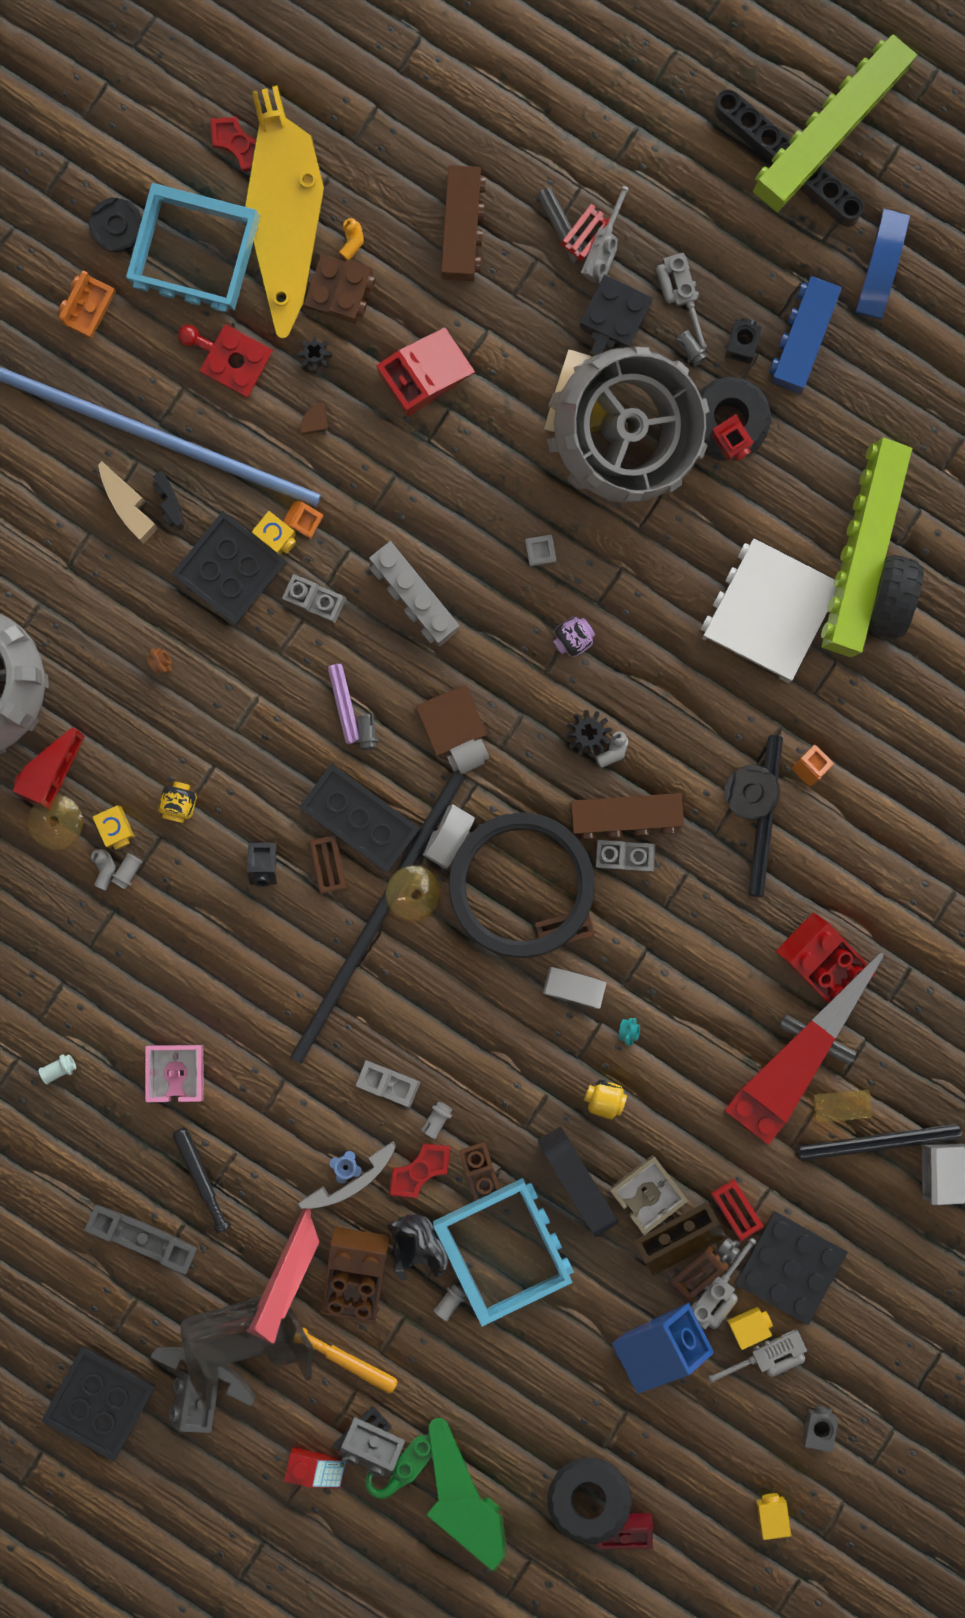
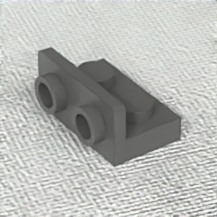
M179 1370L178 1377L175 1378L173 1385L175 1394L174 1405L169 1410L171 1426L184 1432L211 1433L220 1378L209 1374L189 1373L186 1370Z
M354 1417L343 1444L338 1451V1455L342 1456V1460L350 1465L357 1466L360 1464L368 1468V1472L376 1477H389L395 1467L405 1440Z

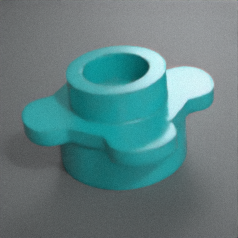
M636 1018L623 1019L619 1029V1041L625 1042V1045H633L634 1041H637L639 1038L640 1025L637 1024Z

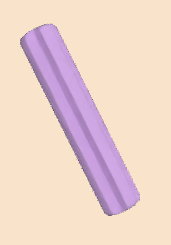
M334 664L328 667L345 742L353 744L359 740V732L343 666L341 664Z

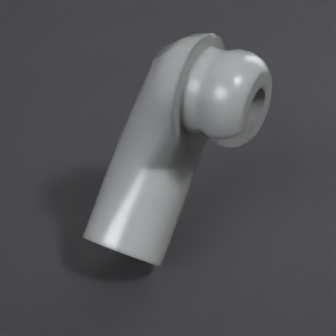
M621 731L613 733L608 751L595 756L600 768L624 758L628 746V738L625 733Z
M96 849L91 854V860L95 862L100 873L94 886L107 891L116 866L109 852L104 849Z

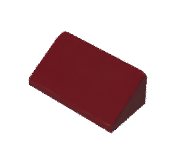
M630 1514L622 1530L608 1541L597 1544V1549H653L652 1514Z

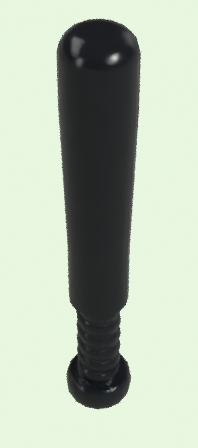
M187 1128L176 1130L173 1133V1139L202 1200L207 1203L206 1205L216 1225L214 1227L215 1232H222L230 1228L231 1224L224 1219L222 1211L218 1206L215 1191Z

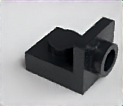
M248 843L247 875L250 885L266 887L277 884L276 843Z

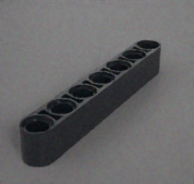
M726 89L719 93L714 106L715 116L768 163L773 165V157L781 148L785 151L790 146L788 142L791 138L736 91ZM725 101L730 102L734 108L726 110L721 106V103ZM749 119L754 123V126L750 128L745 127L741 121ZM765 136L771 137L775 143L766 145L761 138ZM821 165L813 173L815 179L807 180L800 190L839 224L845 227L854 226L863 213V201ZM823 190H833L836 197H826L823 194ZM847 206L854 208L856 215H847L843 208Z

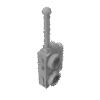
M626 186L621 187V193L608 225L604 229L599 228L581 271L591 282L600 283L603 275H607L616 254L618 239L612 234V227L624 197L629 191Z
M684 252L663 258V264L657 266L656 272L665 301L669 304L675 302L676 307L687 306L701 349H706L707 344L704 342L694 309V302L697 301L699 293L695 291L696 283L692 281L687 258ZM670 274L673 276L676 290H673L669 277Z
M754 1238L749 1239L748 1244L727 1272L704 1288V1292L691 1306L700 1326L704 1329L707 1326L712 1329L718 1328L737 1303L738 1297L733 1293L735 1288L727 1282L752 1246L756 1245ZM721 1299H723V1303L720 1305V1307L717 1309L714 1315H712V1310L715 1308L718 1302Z
M792 1330L770 1342L769 1340L763 1342L764 1345L754 1346L752 1350L753 1355L749 1359L713 1376L710 1375L708 1379L711 1383H714L715 1380L755 1363H758L761 1372L766 1371L768 1376L774 1377L802 1364L805 1361L804 1353L807 1352V1349L798 1330ZM789 1353L792 1354V1356L784 1360H781L777 1363H774V1360L781 1358Z

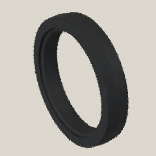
M534 813L505 814L480 825L460 846L453 860L449 877V894L452 908L466 933L489 951L514 958L541 956L567 943L586 921L592 907L595 891L592 864L582 843L569 829L559 822ZM532 830L545 834L557 841L566 850L574 863L578 877V893L574 907L564 923L544 937L529 941H514L499 937L487 930L476 919L469 906L466 894V877L471 861L486 842L504 832Z

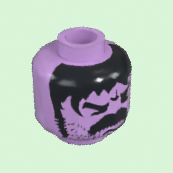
M571 617L555 628L557 639L553 643L561 654L566 652L569 656L576 657L593 645L592 637L595 636V633L584 618Z

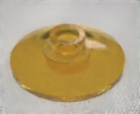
M56 795L50 810L37 804L32 807L28 818V827L33 839L41 846L55 850L63 849L73 844L80 836L83 828V816L80 808L73 800L62 795ZM56 816L59 820L58 825L52 827L49 824V820L51 817Z
M407 866L398 870L390 878L386 889V899L390 909L397 916L406 920H420L427 917L434 911L440 898L438 880L432 872L420 866ZM418 889L420 895L417 899H413L411 894L414 890Z

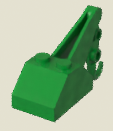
M435 1418L429 1424V1433L416 1437L399 1457L387 1486L383 1489H376L372 1484L373 1475L368 1473L365 1480L366 1490L374 1498H389L398 1489L413 1482L433 1457L439 1501H437L427 1516L489 1569L497 1571L507 1558L503 1516L499 1513L501 1507L489 1497H485L484 1500L480 1498L448 1422L442 1418Z

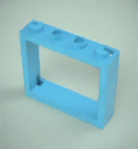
M152 183L126 278L133 284V288L148 292L149 288L159 290V295L174 299L175 295L185 297L184 301L190 304L200 305L201 302L211 304L210 308L220 312H226V309L235 310L260 215L255 209ZM162 202L247 224L227 298L142 276Z
M523 1178L433 1221L436 1233L481 1326L572 1283L570 1274L574 1273L568 1259L562 1260L558 1252L562 1246L556 1234L550 1235L546 1227L550 1221L543 1208L538 1210L534 1202L538 1196L532 1183L526 1185ZM520 1192L559 1273L487 1308L448 1226Z

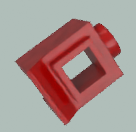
M737 414L712 429L710 435L728 462L734 458L739 461L751 453L750 448L754 442L741 424ZM736 431L742 442L733 447L726 436Z

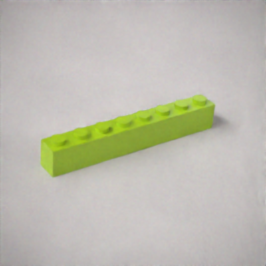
M892 34L886 42L881 40L871 52L873 56L869 60L865 57L855 69L857 74L853 78L851 76L846 77L838 88L841 91L836 96L832 93L823 103L822 107L824 109L820 114L814 112L805 124L807 128L803 132L798 130L789 140L790 146L785 151L781 148L772 159L774 164L769 169L765 166L755 177L757 184L753 193L777 213L913 64L917 54L895 35Z
M884 437L871 444L866 452L868 462L866 469L860 476L859 484L862 486L860 494L857 495L853 504L855 514L847 528L849 538L847 545L841 552L840 560L843 562L841 570L837 573L834 580L836 590L828 604V612H830L828 622L825 623L821 632V637L823 638L822 648L848 657L856 656L863 651L912 452L911 447Z

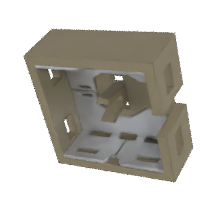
M653 1155L609 1188L624 1209L629 1206L633 1211L629 1216L644 1235L688 1202ZM646 1186L647 1190L643 1192L641 1189Z

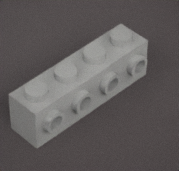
M391 541L369 558L372 564L369 567L371 572L378 580L383 578L389 585L386 590L395 601L400 599L406 606L404 612L413 623L417 620L424 628L421 630V633L430 644L435 642L439 647L460 630V625Z

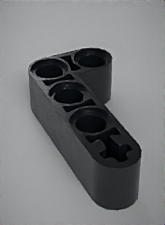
M560 1126L538 1139L537 1141L594 1236L597 1237L619 1223L562 1127Z

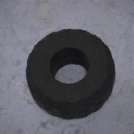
M726 377L711 381L699 391L702 399H707L709 412L706 413L704 442L708 446L705 454L718 460H727L710 435L712 429L718 426L714 420V412L722 406H732L742 412L745 418L744 428L754 442L750 448L751 453L749 455L762 445L770 429L771 412L767 398L757 386L743 378ZM732 432L726 436L733 447L742 442L737 432Z
M898 555L885 558L868 627L871 634L893 640L905 636L912 622L923 583L924 568L918 561Z
M586 1457L569 1462L557 1472L549 1487L547 1503L554 1525L564 1536L577 1543L592 1545L608 1541L622 1530L630 1515L632 1498L628 1482L615 1466L602 1459ZM585 1483L599 1485L606 1495L607 1504L605 1510L600 1516L593 1519L581 1517L573 1506L575 1490Z

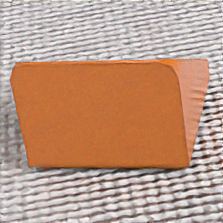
M295 500L283 522L292 530L311 539L323 514L307 504Z
M813 745L792 766V770L808 786H812L834 763L816 745Z

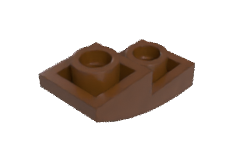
M485 1142L459 1150L475 1201L500 1189Z

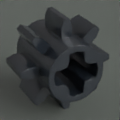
M315 336L312 342L308 344L303 341L304 351L298 352L299 358L306 359L302 363L303 368L311 366L314 373H317L318 368L321 366L327 369L326 358L332 357V352L324 351L328 346L327 341L320 344ZM310 352H319L320 357L318 359L315 356L311 358Z

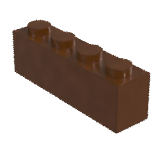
M448 165L442 279L474 281L475 273H480L481 256H476L477 246H482L483 230L478 229V219L484 220V203H479L480 193H485L486 176H481V167Z
M682 793L571 801L572 830L574 835H579V839L596 838L595 833H606L607 838L623 837V831H634V836L650 835V830L661 829V834L678 833V828L684 826Z

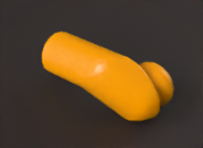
M352 218L345 220L343 223L347 243L338 252L345 260H350L364 242L362 227L359 222Z

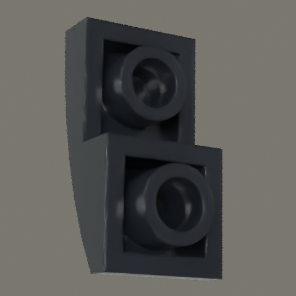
M160 470L152 477L157 483L153 487L162 499L168 497L166 501L160 504L165 511L161 516L170 527L176 525L181 531L184 528V519L179 500L171 484Z

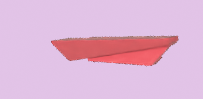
M309 1208L301 1211L258 1303V1310L248 1329L249 1333L271 1344L275 1342L281 1319L285 1318L319 1244V1239L310 1216L311 1209Z

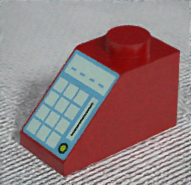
M293 1447L284 1481L311 1488H340L346 1462L339 1457Z

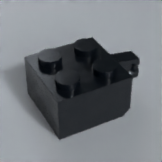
M604 274L580 322L579 329L590 334V339L596 341L590 355L594 357L604 353L606 347L613 349L614 346L617 348H631L651 308L653 297Z

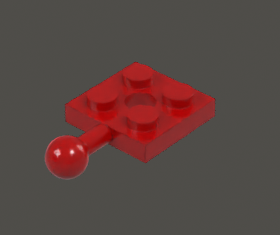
M190 324L182 326L178 331V339L184 346L196 345L209 352L199 371L202 375L247 399L273 354V349L227 324L224 325L215 343L200 336L198 329ZM241 355L244 358L243 366L240 368L231 367L229 365L231 356Z

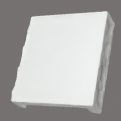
M753 539L750 545L745 543L737 557L742 561L738 569L732 567L725 581L729 583L726 592H719L713 604L717 608L713 617L709 615L706 617L700 629L705 632L702 639H709L779 675V679L790 683L828 611V604L836 590L834 579Z

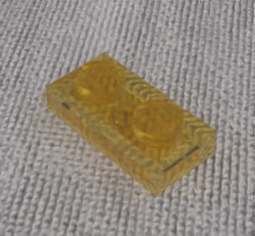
M868 1089L813 1094L815 1121L817 1123L872 1118L870 1090Z

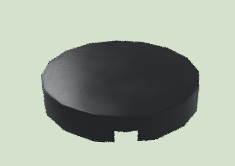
M111 197L101 201L93 209L89 229L94 241L101 248L110 252H124L135 246L142 216L139 209L131 201Z
M758 765L741 767V769L729 777L725 786V799L729 807L736 815L748 820H759L768 816L776 808L780 798V786L777 778L768 769Z

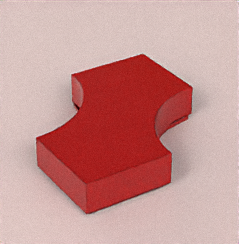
M237 117L210 119L213 148L230 152L239 161L242 173L251 172L257 139H253L243 132Z
M423 1143L420 1154L413 1162L403 1167H393L389 1196L417 1199L421 1186L428 1179L436 1175L448 1174L451 1146Z

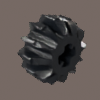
M584 710V720L578 714L573 716L578 725L571 722L567 724V727L575 732H569L565 737L566 739L575 738V741L569 745L571 749L575 748L578 744L581 746L578 755H582L585 748H588L589 757H593V747H596L602 753L604 748L600 742L604 744H610L611 742L609 738L603 735L612 733V728H602L608 722V719L604 718L598 722L597 719L600 714L598 711L594 713L593 719L589 718V711ZM585 727H590L591 731H596V736H592L593 740H587V736H582L581 731L584 732Z

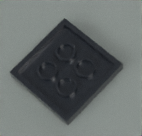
M222 511L172 572V575L237 626L285 567L287 561L226 512Z
M774 1210L734 1284L809 1325L848 1252Z
M83 1345L41 1421L108 1459L115 1461L156 1385Z

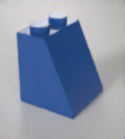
M689 1303L624 1333L612 1343L616 1355L622 1362L637 1394L690 1375L714 1353Z

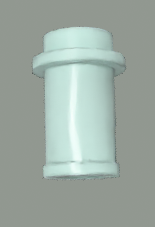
M61 1055L59 1060L39 1068V1074L47 1085L65 1074H73V1071L76 1070V1064L70 1055Z

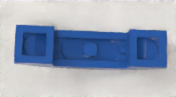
M883 209L876 241L855 313L882 319L898 267L910 215Z

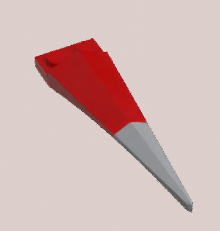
M884 953L878 954L815 1018L740 1088L724 1111L769 1145L790 1118L881 962Z

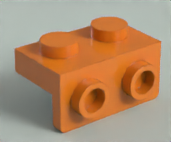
M82 271L80 277L76 276L70 287L72 292L68 300H63L58 315L62 325L92 339L116 290L90 277L88 272Z

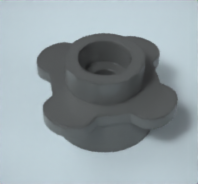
M729 1238L724 1241L716 1253L721 1257L722 1263L729 1262L732 1264L740 1253L738 1249L740 1242H733Z

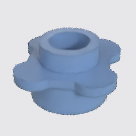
M347 1151L344 1156L340 1158L334 1157L330 1161V1167L334 1169L337 1175L336 1180L339 1183H345L347 1179L361 1175L362 1169L360 1166H357L356 1156L352 1151ZM344 1165H348L347 1170L343 1169Z

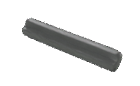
M545 188L538 193V198L562 242L572 228L551 188ZM575 234L569 241L572 246L577 241ZM581 245L577 249L579 252L583 251ZM567 251L573 263L580 262V260Z
M785 1015L779 1024L781 1029L794 1036L806 1026L788 1015ZM835 1040L827 1054L846 1064H851L856 1056L854 1050Z

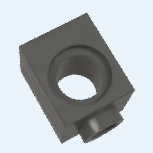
M816 1406L815 1410L807 1409L802 1443L805 1447L833 1452L839 1419L832 1413V1409L822 1406ZM820 1421L826 1422L827 1429L824 1433H814L816 1423Z

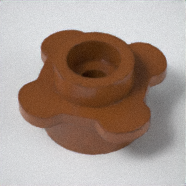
M154 648L150 649L151 654L147 656V662L156 674L165 673L166 670L171 672V659L167 652L160 648H156V650Z

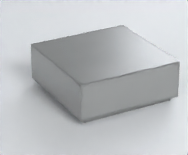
M552 534L525 539L530 567L557 562Z

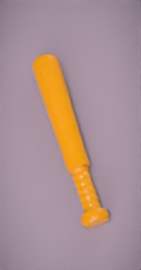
M305 1328L300 1330L295 1340L297 1344L301 1345V1343H304L314 1350L321 1352L326 1356L325 1358L386 1393H392L398 1383L395 1377L346 1353L334 1345L330 1346L323 1343V1341L308 1334V1330Z

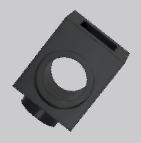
M742 318L740 321L735 320L725 358L751 364L762 326L756 325L757 323L751 319ZM745 334L749 336L751 343L743 345L738 342L737 336Z

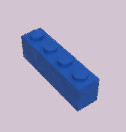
M813 276L810 277L808 284L802 283L797 296L798 299H801V303L798 309H792L788 320L792 327L789 334H783L778 347L783 350L780 359L774 358L769 374L773 375L772 384L799 394L803 392L842 287Z

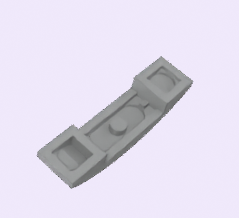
M392 1141L369 1157L374 1166L373 1168L331 1195L328 1194L324 1186L299 1202L301 1209L328 1206L340 1202L363 1189L385 1167L396 1147L395 1143Z

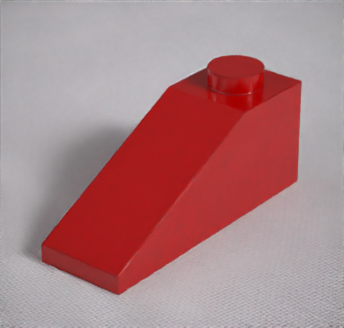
M70 728L24 766L22 772L14 780L13 792L27 801L50 810L85 736L77 729Z

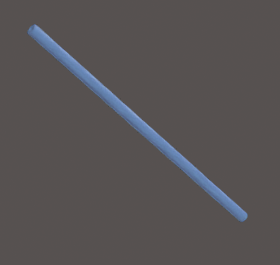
M0 367V382L314 507H317L321 494Z

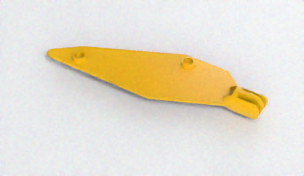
M273 86L274 99L278 110L273 111L267 88L262 89L267 110L264 114L262 113L257 91L252 92L259 129L245 207L257 210L260 215L254 238V246L276 334L279 338H286L304 303L324 186L311 135L285 117L278 86ZM279 295H285L286 300L284 302H278L277 297Z

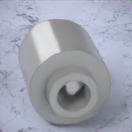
M481 738L476 741L472 739L450 749L452 755L447 757L453 771L459 770L461 774L485 764L484 761L490 758Z

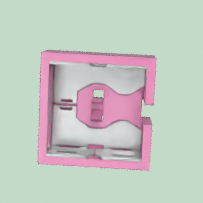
M203 1045L145 1046L146 1102L171 1101V1096H180L178 1097V1102L204 1100ZM180 1070H184L183 1076H180Z

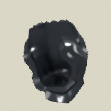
M409 1214L387 1224L389 1231L395 1239L392 1250L395 1258L394 1268L401 1280L407 1279L404 1271L416 1263L430 1267L435 1277L444 1274L448 1262L447 1254L429 1219L422 1215Z

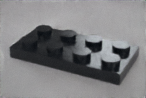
M332 763L299 807L387 873L420 830L418 826Z

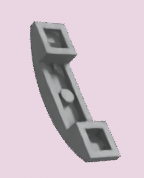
M95 1205L84 1230L104 1240L114 1241L160 1261V1264L185 1275L198 1249L156 1227L99 1205Z
M182 1347L156 1348L151 1355V1358L173 1369H176L181 1360L230 1383L226 1394L250 1406L256 1397L251 1387L235 1370L206 1353Z

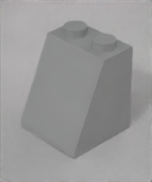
M922 1144V1200L931 1205L965 1203V1144Z

